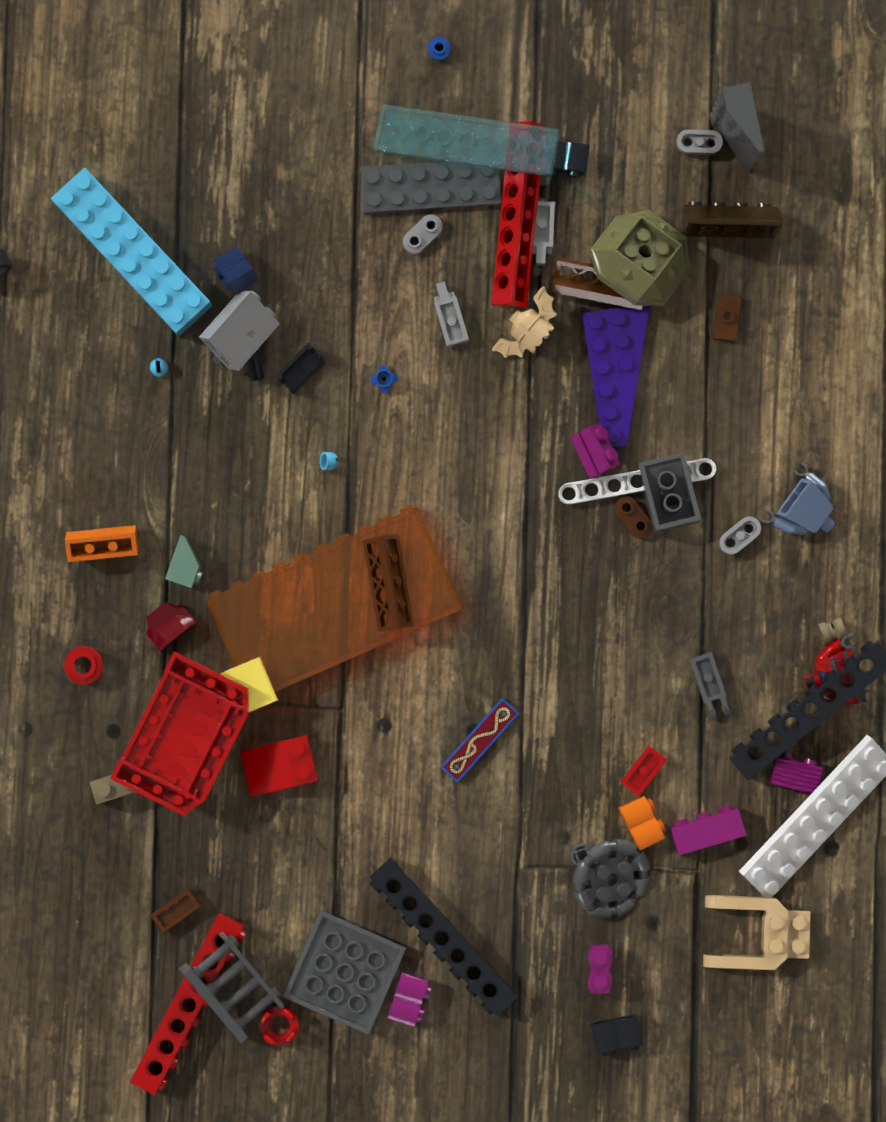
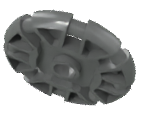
M613 839L612 842H600L587 852L588 855L583 861L580 860L573 877V882L575 883L573 893L580 908L587 910L589 915L599 919H610L611 916L616 915V917L628 913L636 906V901L640 897L643 898L650 881V876L648 875L650 865L643 850L637 849L636 844L631 841ZM595 860L598 861L599 863L594 867V869H591L590 866L592 865V863ZM638 870V876H634L633 871ZM615 873L614 879L611 882L606 883V879L609 877V875ZM613 901L614 906L609 907V902Z

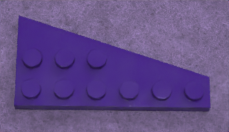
M643 306L642 310L619 307L582 313L598 420L602 427L607 430L608 440L612 448L627 446L650 306Z

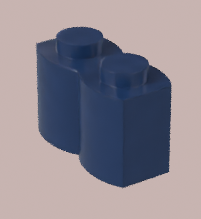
M237 246L213 261L216 265L213 268L214 272L228 292L233 290L235 295L259 280Z

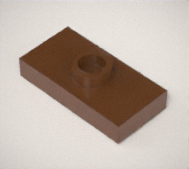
M718 293L712 339L736 342L742 295Z
M187 888L150 916L164 934L200 909L202 905L191 889Z

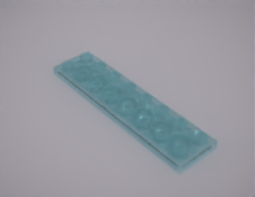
M382 104L373 149L378 152L552 177L561 131L555 128Z

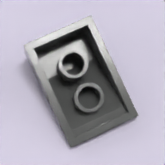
M684 452L638 463L654 534L696 524L701 521Z

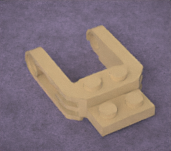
M705 895V908L764 910L761 940L763 955L723 954V956H711L703 954V967L775 970L787 958L809 959L810 911L787 910L774 897Z

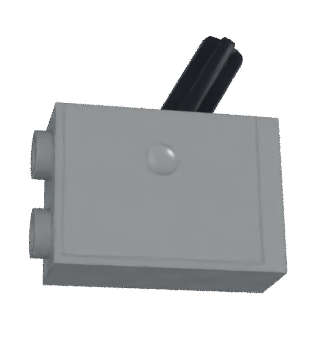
M243 290L234 296L199 338L228 369L239 371L247 362L251 380L260 381L264 378L258 348L280 323L274 318L276 316L270 308L263 306L258 294L254 291Z

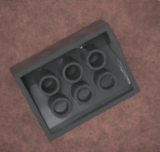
M751 83L723 87L719 96H717L715 106L712 108L713 112L710 113L711 124L716 126L717 132L722 136L723 141L746 170L753 172L764 153V147Z

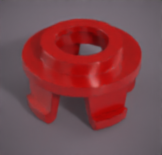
M76 647L68 653L65 659V672L68 678L77 684L87 685L93 683L103 673L102 657L98 651L91 647ZM79 657H87L91 661L92 665L88 673L80 674L75 670V662Z
M279 1006L268 1009L260 1022L263 1038L271 1045H285L291 1042L299 1029V1021L296 1014L285 1006L282 1009ZM282 1016L288 1021V1029L284 1033L273 1031L271 1022L275 1017Z

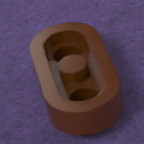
M627 496L618 499L614 506V512L629 533L639 539L648 536L652 530V523L637 502ZM622 505H630V511L624 512ZM642 522L645 525L644 530H638L636 524Z

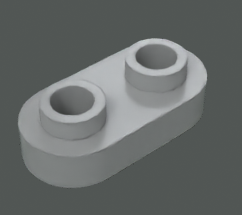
M684 130L680 132L676 140V146L681 153L694 155H714L720 151L723 144L722 136L713 130ZM688 139L692 145L685 146L683 141ZM711 140L714 142V146L708 147L706 142Z
M432 214L426 215L409 230L403 238V247L406 252L417 255L424 251L442 232V221L440 218ZM429 222H433L435 224V228L428 229L427 224ZM412 238H417L419 240V243L417 245H412L410 243V240Z
M754 517L741 519L720 537L719 547L721 551L728 555L738 553L760 534V522ZM745 525L752 526L751 533L745 532ZM728 539H732L734 541V546L732 548L728 547L726 544V541Z

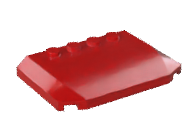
M174 651L110 779L185 816L207 799L249 715V688Z

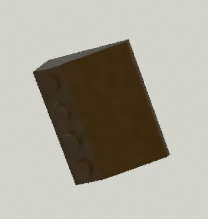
M692 201L688 202V205H684L682 212V234L686 237L774 239L783 226V220L778 208L771 207L770 203L748 206V203L740 202L735 203L734 206H725L724 202L702 205V202Z

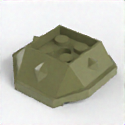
M650 210L616 216L589 251L597 278L636 306L655 305L663 307L690 272L686 236ZM639 253H643L647 258L642 257Z

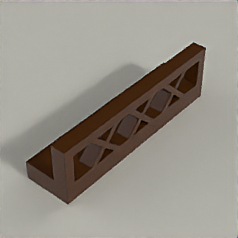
M558 257L551 292L642 310L643 306L633 305L598 278L592 281L585 280L582 276L583 273L586 271L595 273L593 264ZM561 265L571 267L574 274L570 276L559 275Z
M382 535L362 540L378 632L414 626L399 535ZM377 542L378 553L375 556L371 544ZM378 566L382 569L381 579L376 574ZM382 589L386 592L385 602L380 597ZM386 612L390 615L391 625L385 626L384 620Z

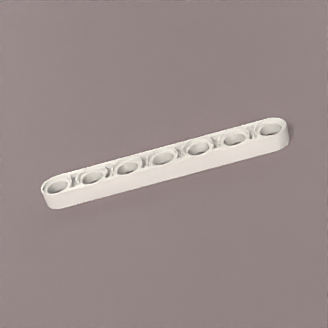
M704 458L687 461L692 483L708 480L715 475L716 465L712 460ZM708 463L712 468L711 474L707 476L702 475L699 472L700 464ZM640 470L566 483L560 487L558 497L562 503L571 505L643 492L644 489L643 486L635 488L631 485V478L633 476H641ZM616 479L620 482L621 488L618 492H612L608 489V482L610 480ZM593 483L598 487V493L595 496L586 494L585 487L587 484ZM570 487L574 489L575 498L573 500L563 498L562 491L565 488Z

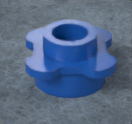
M382 365L379 367L376 375L371 377L370 381L372 385L380 387L381 392L388 393L391 385L398 381V376L395 373H391L387 366Z

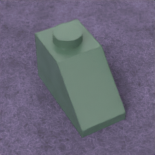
M180 535L165 579L194 589L195 585L199 586L203 573L200 572L201 566L188 539Z

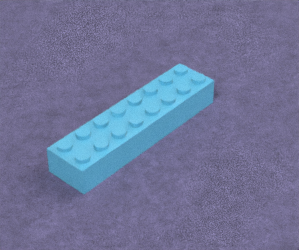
M85 167L51 197L54 204L178 337L212 307L211 302Z

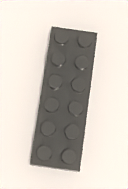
M498 158L360 167L364 214L501 205Z

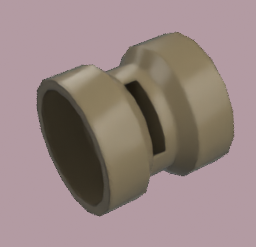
M841 618L834 619L832 623L827 624L823 622L817 624L823 646L832 643V641L843 639L846 636V630Z

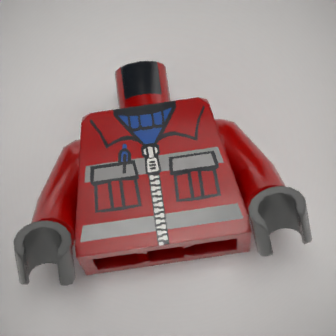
M849 633L843 639L826 645L817 655V662L813 664L815 673L803 677L806 690L814 684L818 687L825 682L823 677L833 669L837 672L843 667L841 663L852 655L851 648L858 645V642L851 644L848 640L854 633ZM847 673L841 677V681L845 685H851L854 683L855 678ZM827 688L822 692L829 700L836 697V692L832 688ZM872 690L861 691L844 705L873 703L874 700L867 701L865 699V694L872 692Z

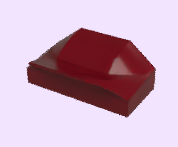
M164 602L146 617L148 625L146 634L161 652L196 625L197 622L184 605L176 606Z

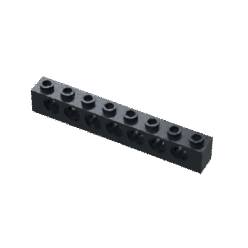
M871 640L860 648L862 652L855 658L853 655L849 656L841 663L843 667L839 671L835 672L834 669L823 677L825 682L818 687L815 684L804 692L806 697L800 701L797 699L793 700L786 706L788 711L781 716L779 713L774 715L767 721L769 726L764 730L758 728L749 736L751 738L750 741L745 745L740 742L731 750L733 754L730 756V760L747 781L886 672V650L878 640L874 643ZM863 659H870L873 662V667L869 671H864L859 666L860 662ZM849 673L855 678L854 683L851 685L843 684L841 677L844 674ZM827 688H832L836 692V697L832 700H827L823 697L822 692ZM807 703H814L818 710L814 714H808L805 712L804 706ZM794 717L799 721V726L791 729L786 725V720ZM770 732H777L781 740L777 743H772L768 740L767 735ZM757 746L761 748L762 755L760 757H753L750 755L749 749Z
M391 857L370 875L369 878L372 881L369 884L377 893L382 891L388 897L385 900L394 911L398 908L404 916L401 919L410 928L415 926L420 932L417 935L426 946L430 943L436 949L433 952L434 955L442 963L446 960L450 964L451 968L449 971L456 979L462 978L468 984L465 988L474 998L478 995L484 1001L481 1005L490 1015L493 1012L496 1016L500 1015L518 998L516 992ZM395 879L400 882L401 888L398 892H391L388 889L387 883L390 880ZM405 898H415L417 901L416 907L411 910L406 909L403 905ZM423 914H428L433 919L432 924L428 927L422 926L419 922V918ZM443 931L448 934L449 939L445 944L436 942L435 935L438 932ZM461 949L465 954L464 958L461 961L453 960L451 957L453 950ZM472 966L478 967L481 971L479 977L475 979L467 975V970ZM486 984L496 986L497 990L494 995L487 996L484 994L483 988Z

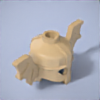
M544 286L533 297L538 306L539 313L534 309L524 312L517 310L509 319L512 322L511 335L516 341L500 338L492 348V351L500 352L504 358H507L509 355H518L522 358L525 349L534 354L536 346H540L543 342L542 338H548L550 335L549 331L554 329L553 324L549 320L557 314L552 308L554 297L549 296Z

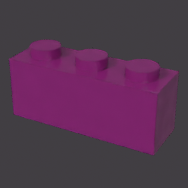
M732 805L718 808L719 813L710 815L709 811L695 815L696 820L688 822L687 818L674 821V826L669 827L677 855L747 836L739 809H732Z

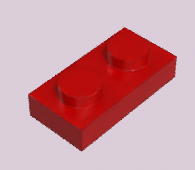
M648 745L620 783L639 797L667 759Z

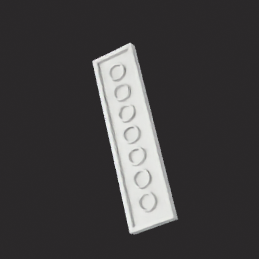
M866 735L739 872L765 898H772L886 777V753L870 736Z

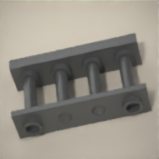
M222 931L219 935L225 943L197 967L190 968L185 963L179 970L238 1041L242 1043L248 1038L244 1033L246 1025L272 1002H275L282 1009L284 1005L280 999L283 996L274 986L270 989L237 949L240 944L232 934L227 937ZM232 950L239 958V961L212 984L208 983L205 986L200 980L204 977L202 974ZM246 967L253 975V978L229 999L219 1003L215 998L218 994L217 991ZM260 984L267 992V995L241 1018L237 1017L234 1020L229 1015L232 1012L231 1008Z

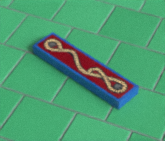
M501 698L440 768L458 783L518 716L519 712Z

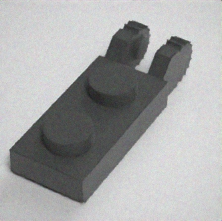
M712 652L689 659L710 719H717L716 711L711 702L716 699L720 700L721 709L725 716L730 715L725 698L727 695Z

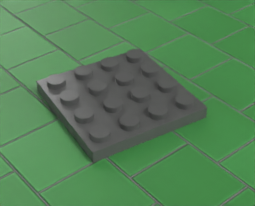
M320 910L283 997L369 1035L406 947Z

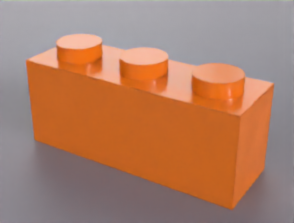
M136 525L66 532L65 536L68 562L138 555L139 546Z

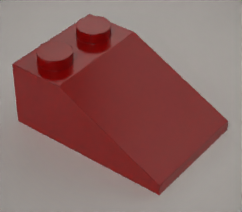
M308 735L240 751L251 797L319 780Z

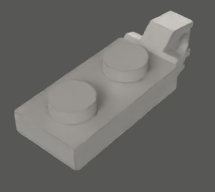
M538 201L533 254H536V266H545L546 254L552 253L555 202Z
M445 281L436 284L438 296L434 297V305L447 348L468 342L469 338L457 297L454 295V292L448 293Z

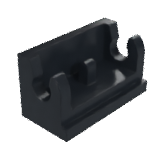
M307 343L276 377L294 395L326 361L321 354L314 350L311 344Z

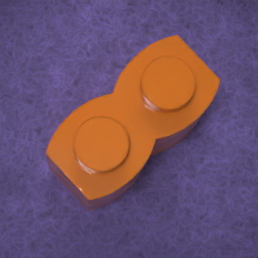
M641 796L618 807L632 839L640 851L665 839L663 834L666 832L665 826L661 819L656 820L653 814L656 808L650 798L646 800L645 796Z

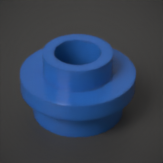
M436 37L429 42L428 53L433 59L444 60L449 56L451 46L448 40L443 37ZM442 45L444 49L438 52L435 50V47Z

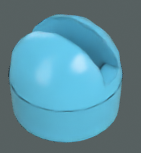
M156 358L150 363V371L156 377H163L168 373L169 365L164 359ZM160 361L161 372L157 373L156 362Z
M322 452L320 456L321 469L334 470L339 464L336 461L338 456L332 452Z

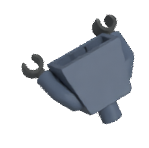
M800 463L799 466L804 469L805 473L800 474L794 470V476L801 480L776 513L779 517H774L771 510H765L766 513L772 515L770 521H765L761 518V521L767 525L773 523L774 527L788 534L805 535L808 531L816 533L819 528L824 532H829L834 527L835 522L828 517L833 510V505L830 503L831 497L827 484L815 474L809 473L806 464Z

